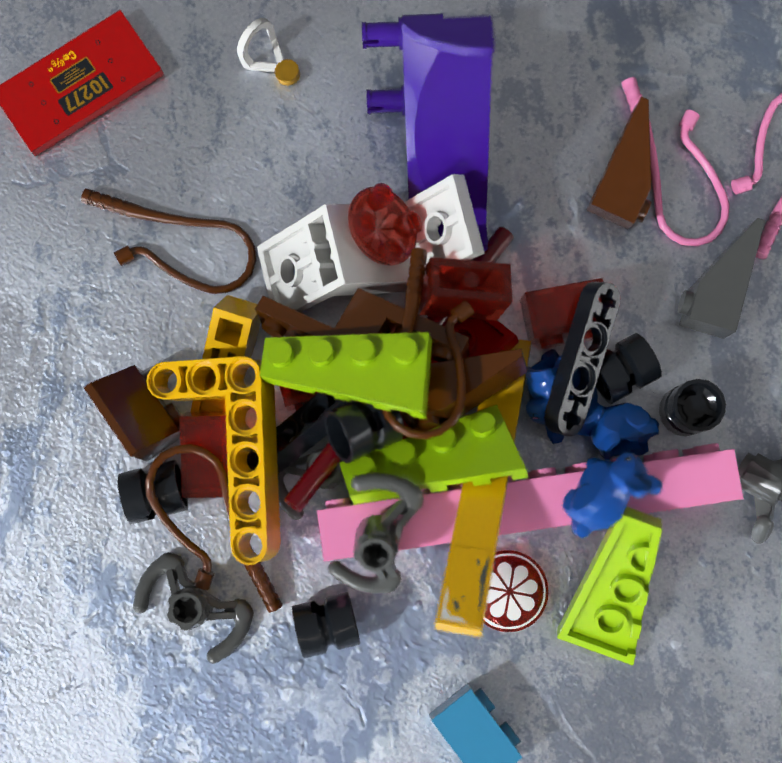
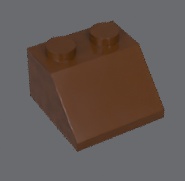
M133 365L93 381L83 388L129 456L149 461L186 435L180 426L186 421L172 402L166 405L163 399L156 398L150 393L146 382L150 370L144 373L143 370Z

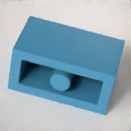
M467 683L429 713L433 724L463 763H516L523 758L515 747L521 740L506 721L500 726L495 721L490 712L496 707L481 687L474 692Z

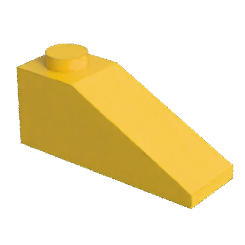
M227 295L213 307L202 359L240 356L251 358L261 324L255 310L257 304ZM213 369L206 376L205 382L208 389H211L216 382V375ZM225 399L193 400L189 417L226 428Z

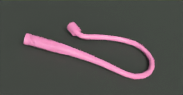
M631 77L621 82L628 105H630L631 113L642 96L636 77ZM686 110L679 123L681 127V140L704 168L721 203V218L716 228L707 236L696 239L685 238L675 233L666 223L663 215L658 158L649 119L651 180L655 215L660 229L671 240L686 246L704 245L711 243L722 233L729 219L730 207L726 192L717 173L704 154L689 138L688 132L693 131L700 117L693 110Z
M782 93L771 101L760 125L756 143L754 175L751 178L744 176L731 181L732 191L736 195L752 190L753 185L761 179L765 139L772 116L777 106L782 103ZM782 197L772 210L769 220L764 226L756 254L757 258H767L776 235H778L781 229Z

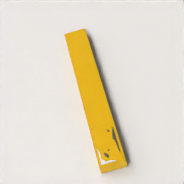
M519 339V343L512 350L522 349L528 367L531 341ZM525 374L480 403L477 409L478 412L497 405L514 443L526 380ZM509 476L492 478L491 484L473 486L472 482H466L462 485L435 620V629L482 636Z

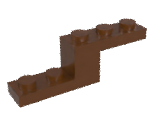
M360 288L355 292L335 328L266 296H262L255 308L262 324V329L273 337L401 333L405 311L404 308ZM417 315L412 333L429 332L432 338L431 358L437 362L454 360L445 327ZM455 331L462 357L468 358L470 354L469 337Z

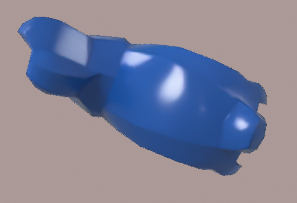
M555 349L546 351L542 355L541 361L532 367H527V373H525L528 390L532 396L526 405V412L534 423L545 426L548 438L552 444L561 443L564 439V435L549 431L544 421L545 409L562 355L559 356ZM579 367L572 376L574 388L579 385L581 380ZM569 395L568 399L572 400L573 396Z
M595 386L585 423L578 435L591 436L593 444L599 449L604 460H610L612 456H620L624 452L641 456L649 451L648 440L659 434V423L655 418H651L650 414L641 406L631 403H620L609 407L600 405Z
M624 452L614 462L592 457L586 463L587 467L579 480L577 488L570 489L564 497L562 507L572 519L571 527L573 533L578 537L585 538L593 531L611 528L620 521L630 495H633L635 498H641L647 494L657 495L662 491V482L653 475L647 474L644 463L636 454Z

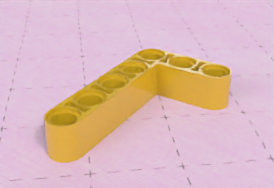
M240 356L158 363L150 369L146 381L148 390L156 398L175 401L225 399L230 544L232 554L237 561L246 565L272 559L278 553L281 543L275 386L265 383L260 377L262 360ZM253 367L256 373L255 381L251 386L247 387L244 382V374L248 368ZM213 369L216 375V382L211 389H208L205 380L208 372ZM175 373L177 384L170 391L168 379L171 374ZM254 408L257 413V422L250 429L246 424L245 417L248 410ZM252 449L257 452L259 457V463L255 470H251L247 464V456ZM253 491L258 494L261 501L260 508L256 513L251 510L248 503L249 496ZM254 533L262 541V550L259 555L253 552L250 546V539Z

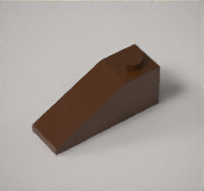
M642 96L634 106L586 211L626 229H629L636 221L642 223L652 201L646 199L651 189L649 99Z
M522 349L463 358L466 376V400L462 415L527 373V365ZM454 360L430 364L426 420L412 417L410 413L401 411V416L409 428L427 431L442 425L452 415L457 399V377Z

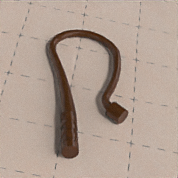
M87 188L82 193L81 203L96 206L97 208L123 216L126 215L127 217L167 224L225 228L234 231L243 239L248 249V263L245 272L237 280L222 286L208 285L182 274L145 247L129 248L127 245L115 251L114 254L121 266L135 260V255L141 254L176 280L211 294L228 293L242 286L253 273L256 264V248L249 234L237 224L224 220L191 218L145 208L126 200L123 201L120 198L111 197L107 194H100V192Z
M413 248L411 250L401 333L413 332L418 315L427 260V251L423 248ZM463 301L451 310V316L448 318L445 326L457 377L456 407L450 418L439 427L424 431L411 429L401 424L392 411L382 410L385 419L394 430L410 438L427 440L443 435L457 424L464 412L466 376L464 361L455 335L454 326L457 322L461 324L474 315V310L467 301Z
M193 444L176 445L161 452L150 465L145 480L146 497L168 531L190 552L201 559L203 568H199L194 586L199 589L209 590L215 574L211 571V559L204 550L184 535L168 517L155 495L154 480L157 470L162 463L176 454L190 452L203 456L213 464L218 474L230 522L228 478L220 459L206 448ZM261 562L252 565L244 564L268 612L271 613L280 609L283 604L278 594L275 593V588L270 583L267 573L264 572Z

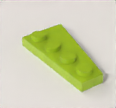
M429 332L266 337L260 377L265 383L312 394L315 392L333 395L335 399L347 402L352 400L372 404L374 408L386 411L395 409L408 412L412 417L426 420L432 338Z
M497 405L459 418L457 424L443 435L427 440L408 437L381 450H373L369 455L353 462L339 463L354 505L400 498L396 492L389 490H354L351 486L353 477L369 473L392 474L407 479L420 489H430L431 493L448 490V485L472 482L473 486L491 484V479L512 475L513 480L528 478L526 467Z
M626 506L622 519L611 528H608L557 628L558 639L634 666L637 640L640 637L643 611L648 599L651 574H653L662 532V520L660 518Z

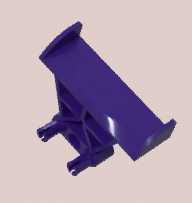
M443 13L402 15V17H398V22H362L363 49L399 46V50H403L404 85H401V89H367L366 93L368 115L402 112V116H405L408 199L452 174L464 175L483 249L486 251L488 249L486 220L492 55L495 53L492 15L443 17ZM443 222L438 227L440 237H442L444 231Z

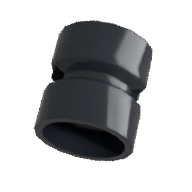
M634 333L616 343L615 351L606 350L596 388L609 404H613L632 393V386L641 389L662 377L660 363L645 338L638 333Z
M694 379L672 388L664 395L660 402L659 415L661 422L667 430L675 435L690 436L711 430L717 426L725 415L726 402L718 386L708 380Z
M357 401L356 405L347 403L329 410L324 418L328 440L336 455L345 463H350L369 455L373 448L381 450L400 442L404 435L394 430L385 419L382 409L374 408L372 404ZM392 409L393 415L403 424L400 411Z
M176 460L163 462L158 468L154 480L155 495L167 515L187 511L188 496L180 466ZM141 468L120 473L117 478L120 502L129 524L152 520L156 515L146 497L145 480L148 473H145Z
M348 592L326 597L323 605H319L314 600L292 606L297 640L304 659L326 653L330 645H333L338 650L360 645L357 624Z

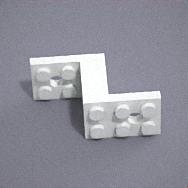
M459 174L450 175L400 204L411 224L412 243L406 256L397 262L383 263L372 258L374 257L382 261H393L401 257L408 247L410 236L408 223L397 205H386L387 212L377 227L374 216L375 205H371L373 227L362 213L363 204H355L351 214V229L350 212L353 204H324L257 246L268 297L300 313L332 296L354 295L358 288L371 294L405 292L408 287V271L411 250L413 248H423L427 251L425 276H423L424 282L484 254L465 176ZM356 214H361L373 229L359 228L355 222ZM389 214H395L399 218V225L397 227L378 229ZM441 222H443L444 226L442 237L438 233V227ZM397 230L402 234L403 240L398 244L393 243L379 231ZM359 231H374L367 244L360 241L358 237ZM375 233L381 249L380 255L374 254L369 246ZM378 234L394 245L396 249L394 254H387L383 250ZM362 248H363L368 254H370L372 257H370L369 255H367V254L362 250Z

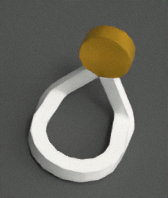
M266 18L256 19L248 25L242 33L237 47L238 57L242 66L249 70L275 72L277 80L283 85L289 86L296 83L300 78L299 67L291 59L283 60L274 25ZM266 29L277 63L255 62L248 54L249 43L259 30Z

